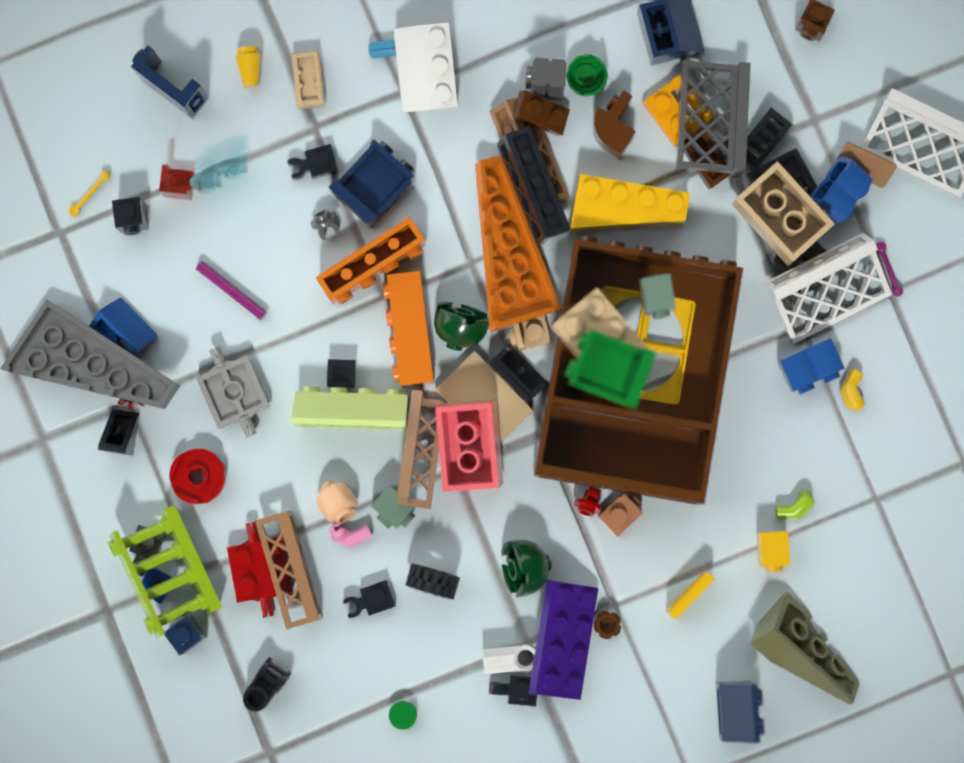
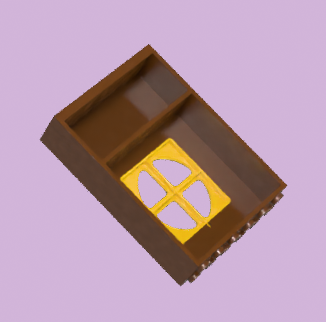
M581 236L580 240H574L561 317L596 288L599 289L613 307L627 299L639 298L642 301L637 336L649 350L675 355L679 358L680 362L675 373L665 384L651 391H642L637 406L633 410L569 385L571 377L566 376V372L571 360L577 361L578 359L557 336L533 477L694 505L705 504L743 268L737 267V262L720 260V264L709 262L708 257L692 255V259L681 257L680 252L665 250L664 254L655 253L653 248L640 245L636 246V249L626 248L625 243L618 241H609L608 244L597 243V238ZM670 274L676 309L672 312L677 317L682 329L683 343L676 346L653 342L647 338L650 315L645 316L639 284L642 278Z

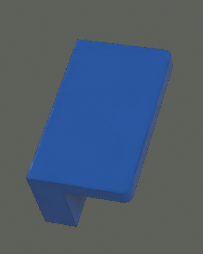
M118 298L100 309L89 327L135 357L138 356L144 347L155 341L158 337L151 327L122 298Z

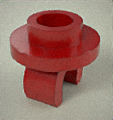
M591 486L589 490L586 489L583 498H576L574 501L575 507L578 508L577 511L589 517H593L594 514H600L602 507L596 502L601 490Z

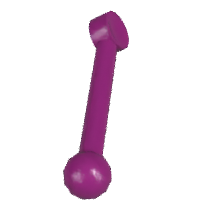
M879 242L876 244L878 249L876 252L881 255L893 285V295L900 297L903 294V289L898 285L886 255L887 246L884 242Z

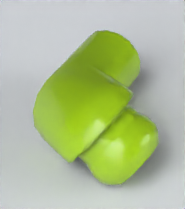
M802 490L798 493V499L792 505H776V519L802 518L814 506L813 494L808 490Z

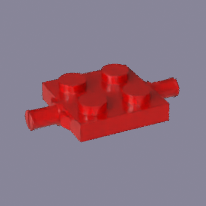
M252 522L254 532L252 534L250 523H246L248 540L241 545L227 547L237 603L249 600L260 601L262 618L268 617L266 606H268L269 617L275 616L271 599L277 595L261 539L259 538L256 522ZM269 542V546H270V549H271V550H272L274 544L271 543V542ZM278 546L273 554L274 563L283 568L287 564L285 550ZM276 568L279 577L282 571ZM285 574L280 583L282 590L287 593L293 592L290 576Z

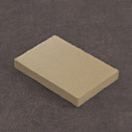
M475 351L435 389L447 403L497 400L500 443L533 412Z

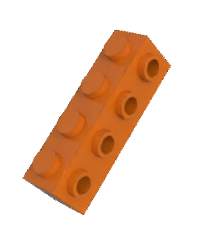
M409 217L315 278L331 303L334 305L338 302L339 305H342L353 298L354 295L352 293L360 287L365 290L377 282V276L384 272L388 275L401 266L399 262L409 257L412 260L423 253L426 241Z

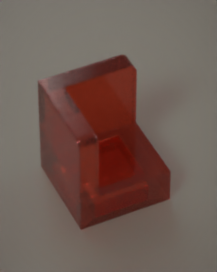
M163 164L159 192L168 198L192 200L195 172L171 169L169 165Z

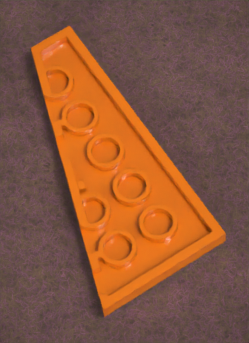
M497 156L479 161L475 164L489 325L490 332H494L558 312L562 308L502 157Z

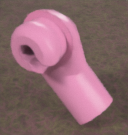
M337 523L333 524L330 528L331 538L335 542L349 548L373 537L368 525L355 531L343 526V524Z

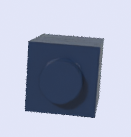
M192 615L182 618L166 630L164 634L179 656L186 654L207 638Z

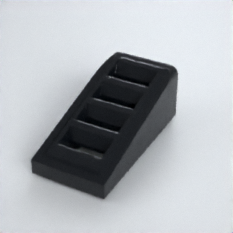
M771 107L747 136V146L750 144L761 155L758 158L747 149L746 160L758 168L794 124ZM772 118L783 128L781 131H778L768 121ZM765 127L776 137L773 140L761 132V129ZM756 135L768 144L766 149L753 140Z

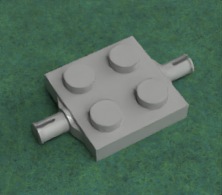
M220 346L215 347V350H209L215 366L209 372L196 377L217 428L221 429L232 423H241L246 438L251 437V434H257L251 418L257 412L269 408L270 404L249 356L246 355L235 361H225Z

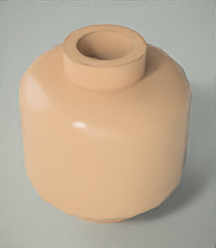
M328 481L320 487L316 503L327 521L341 524L355 515L358 502L346 483Z

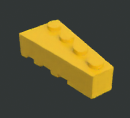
M580 174L569 234L586 231L599 232L615 229L629 230L645 227L683 226L686 221L690 193Z

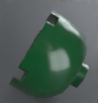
M453 302L437 303L434 314L435 332L442 341L447 343V348L462 351L463 347H473L485 338L489 329L488 314L461 304V308H452Z
M525 539L504 543L501 556H506L507 565H502V572L510 593H517L515 596L517 598L536 593L545 585L548 573L552 568L549 555L545 554L537 543Z

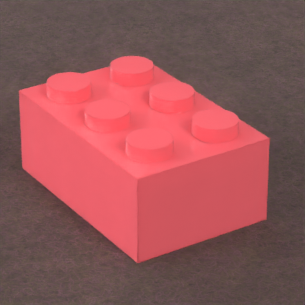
M497 400L447 403L435 407L443 492L491 489L502 486L504 484Z

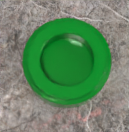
M398 701L389 710L390 723L400 730L412 727L417 719V710L409 701Z

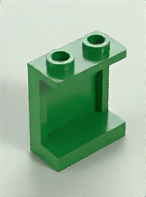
M590 327L588 334L582 332L576 348L581 350L578 360L572 359L566 372V376L571 377L568 384L634 410L657 352L647 348L643 350L597 332L596 329Z

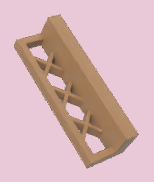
M517 98L505 100L489 112L500 139L507 133L531 127L541 155L547 165L552 183L558 193L559 200L563 201L569 198L544 131L512 117Z
M412 390L397 492V505L431 509L439 453L437 421L434 418L428 423L421 415L422 406L435 408L440 404H445V401L423 398V391ZM420 421H421V423H422L424 426L419 429ZM436 424V430L434 431L432 426ZM428 430L434 437V443L424 449L418 442V436ZM416 448H418L419 451H420V453L417 454V455H416ZM431 450H433L432 458L428 454ZM424 456L431 464V467L423 475H420L414 468V463ZM414 474L417 479L412 482V477ZM429 476V482L427 484L424 479H426ZM421 483L427 490L426 500L411 499V489Z
M285 511L255 520L286 630L323 619L292 511ZM279 520L281 533L275 541L266 535L263 524ZM282 538H284L286 546L280 543ZM269 542L274 544L272 550L270 549ZM278 546L288 551L289 560L284 568L274 563L273 554ZM290 565H292L294 573L288 571ZM276 568L282 571L279 577ZM285 574L296 579L297 587L292 595L282 590L280 583ZM298 591L300 593L301 600L296 598ZM284 596L290 599L287 605ZM293 601L304 607L306 618L291 622L288 610Z

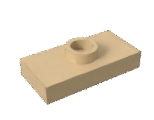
M319 50L291 53L297 108L305 109L325 106Z

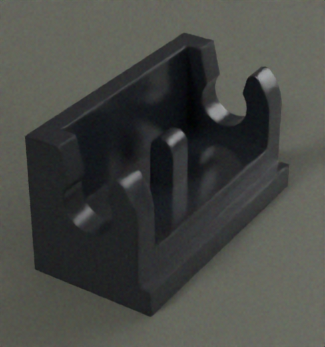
M511 344L504 347L488 363L527 405L549 384Z

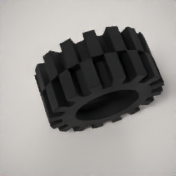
M411 563L405 586L454 600L460 577Z

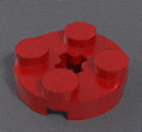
M196 448L180 454L173 461L169 471V479L176 496L190 504L210 503L221 494L226 484L225 465L216 454L206 449ZM200 468L203 470L205 480L204 482L199 481L196 485L193 483L194 478L191 476L192 471L197 472Z

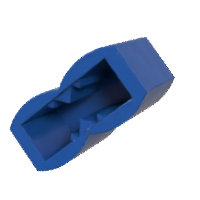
M840 157L831 166L825 179L814 189L810 197L833 222L842 223L852 215L856 201L868 193L873 179L852 159Z
M831 338L777 362L790 391L798 390L800 395L814 389L813 383L823 379L827 383L841 377L839 371L845 369Z

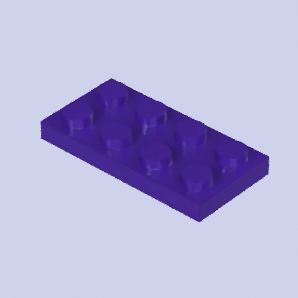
M547 580L529 693L581 700L599 588Z

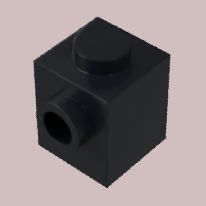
M140 197L112 200L114 224L119 232L124 233V235H137L141 233V230L149 229L146 204Z

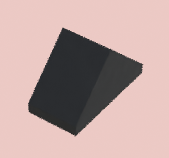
M112 409L98 444V450L133 456L140 413Z

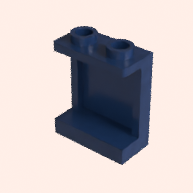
M149 45L144 50L140 49L133 57L131 68L137 76L191 119L194 118L209 99L203 87L194 79H191L186 87L180 91L159 75L155 70L162 61Z
M374 139L370 142V147L338 181L335 179L328 187L329 191L369 228H372L415 181V176L412 174L414 168L404 159L399 162L393 157L394 151L384 141L378 143Z

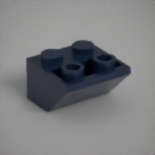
M656 0L639 5L637 15L651 66L705 52L691 0Z
M750 680L716 682L719 739L722 742L761 743L760 735H765L764 719L760 718L758 706H763L762 689H758L757 684Z

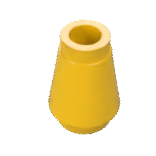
M259 46L238 47L237 55L234 56L243 87L259 86L262 53H259Z

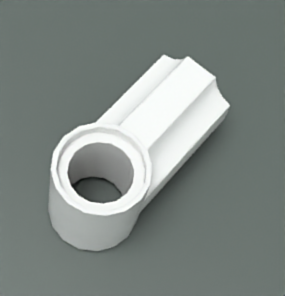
M529 644L482 649L484 673L493 674L532 670L534 659L529 665H522L517 657L522 650H529L535 656L536 649Z

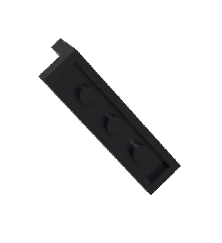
M531 127L505 134L497 143V147L535 243L539 246L552 237L569 232L571 228Z

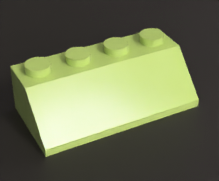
M303 387L302 392L295 391L291 424L297 427L406 430L409 396L403 395V390L386 389V394H375V389L359 388L358 393H347V388L332 387L330 392H319V387Z

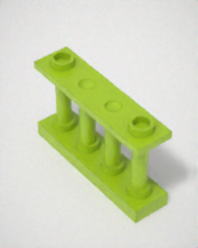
M175 505L162 511L160 522L124 538H121L118 530L110 534L111 540L108 541L113 556H119L147 617L143 619L145 627L150 635L154 633L156 639L165 634L163 625L198 609L206 610L208 615L222 608ZM163 532L171 534L174 541L171 544V548L133 564L127 548ZM176 557L177 559L182 558L186 567L183 570L184 573L145 590L138 574ZM187 583L189 585L194 584L198 593L195 595V599L157 616L150 600Z

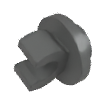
M322 210L313 216L314 219L310 225L313 229H317L323 241L326 240L324 229L327 227H332L336 235L339 234V227L335 222L337 219L335 212Z

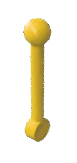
M103 170L100 173V178L77 205H72L69 208L70 215L73 217L80 215V208L104 181L110 179L111 174L109 171Z

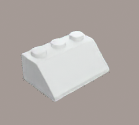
M449 22L394 29L402 112L458 107Z

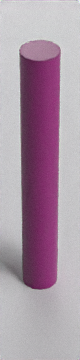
M204 261L197 265L196 270L255 317L259 320L265 317L267 314L266 310Z

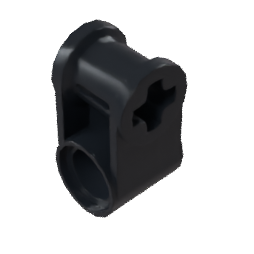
M270 656L258 670L254 680L243 695L244 706L252 712L265 709L292 674L291 671L288 670L286 672L273 663V658ZM268 671H270L271 673H273V674H274L275 676H277L279 679H277L276 677H274L273 675H271ZM254 690L260 691L264 696V702L261 706H254L249 700L250 694Z

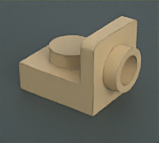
M545 316L513 325V329L508 330L511 346L517 345L518 352L551 344Z

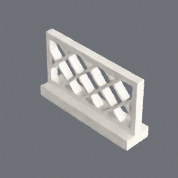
M893 88L890 89L861 148L895 163L897 168L958 198H961L964 192V164L961 163L957 151L958 148L964 147V123ZM888 107L898 112L901 124L889 128L886 127L883 116ZM904 115L912 120L905 121ZM916 121L922 123L926 136L911 140L907 124ZM880 122H881V125H882L883 130H880V131H877V132H876V130H877V128H878V126H879V124H880ZM903 126L908 142L893 147L888 131ZM929 127L932 128V129H934V130H936V131H938V132H935V133H932V134H931V133H930V130H929ZM884 133L888 149L878 152L868 147L873 136ZM942 133L948 136L951 148L937 152L932 136ZM928 138L933 154L918 159L913 143ZM954 139L957 140V141H959V142H961V143H963V144H960V145H957V146H956V145H955V142H954ZM909 145L914 160L905 164L897 161L894 149ZM953 150L958 166L943 171L938 155ZM890 151L892 158L883 153ZM934 157L939 173L930 176L922 173L919 162ZM915 163L917 170L909 167L908 165ZM959 169L962 182L958 189L947 185L944 174ZM940 175L942 182L934 179V177Z
M865 233L764 282L768 293L773 298L792 344L892 295L876 254L878 249L875 241ZM869 256L871 264L867 273L856 270L859 261ZM841 269L848 271L842 285L831 282L835 272ZM854 273L865 277L859 291L848 288ZM871 279L879 281L882 289L873 295L866 294ZM815 282L823 284L818 298L806 295L810 285ZM829 286L840 289L835 303L824 300ZM846 292L857 295L853 305L847 308L841 306ZM791 294L798 296L793 310L784 308L781 299ZM804 299L815 302L810 316L799 313ZM822 304L832 307L829 317L824 320L816 318ZM796 317L808 320L804 330L795 334L792 327Z

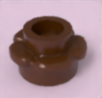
M603 611L598 614L593 627L601 638L610 639L612 636H617L620 633L621 625L619 623L621 620L616 613ZM606 622L610 623L609 628L605 627Z

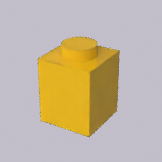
M788 531L756 533L759 567H766V572L783 571V566L791 565Z

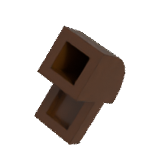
M624 90L619 97L617 95L612 97L606 107L609 112L598 107L593 122V134L597 143L617 159H620L636 133L634 129L619 120L633 97Z

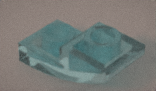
M243 156L215 163L191 178L190 186L194 190H198L199 193L214 192L215 187H222L220 176L224 175L226 179L240 177L241 173L248 172L246 160Z

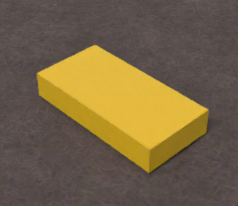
M703 572L666 609V612L676 620L715 578L709 572Z

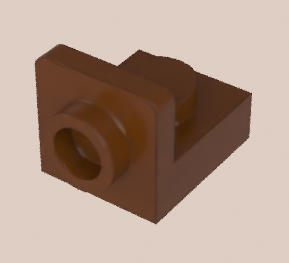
M809 0L795 30L800 32V36L806 40H817L820 42L835 9L816 0Z

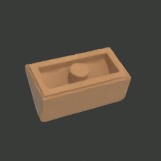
M850 142L844 144L836 161L840 157L852 159L873 179L872 184L880 188L886 186L897 168L895 163Z

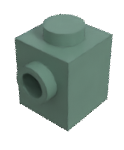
M670 274L642 278L639 284L645 316L652 315L653 319L669 317L670 312L676 309Z
M391 485L383 491L371 507L379 513L377 519L388 529L392 525L396 529L400 525L405 528L416 516L412 513L416 507L397 505L398 491Z

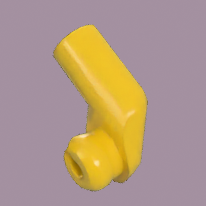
M851 368L840 388V394L847 408L860 411L863 409L865 401L861 398L857 386L864 374Z

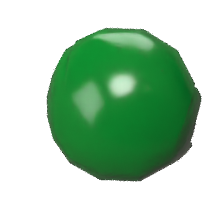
M584 54L575 57L568 65L566 78L572 91L578 95L589 97L598 94L606 86L608 70L600 58L591 54Z

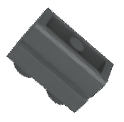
M535 58L533 66H527L525 89H531V93L543 98L548 96V99L561 100L565 89L566 61L552 59L550 62L547 58Z

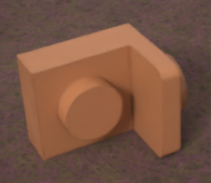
M622 493L598 517L618 537L643 514L639 509L643 505L634 495L630 494L627 497Z

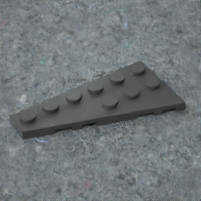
M47 299L0 368L5 372L161 409H166L180 387L179 384Z

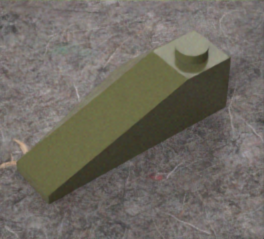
M788 592L784 593L758 622L750 644L770 662L849 705L854 703L859 681L840 655H833L825 643L828 640L823 632L818 634L809 620L812 617L809 612Z

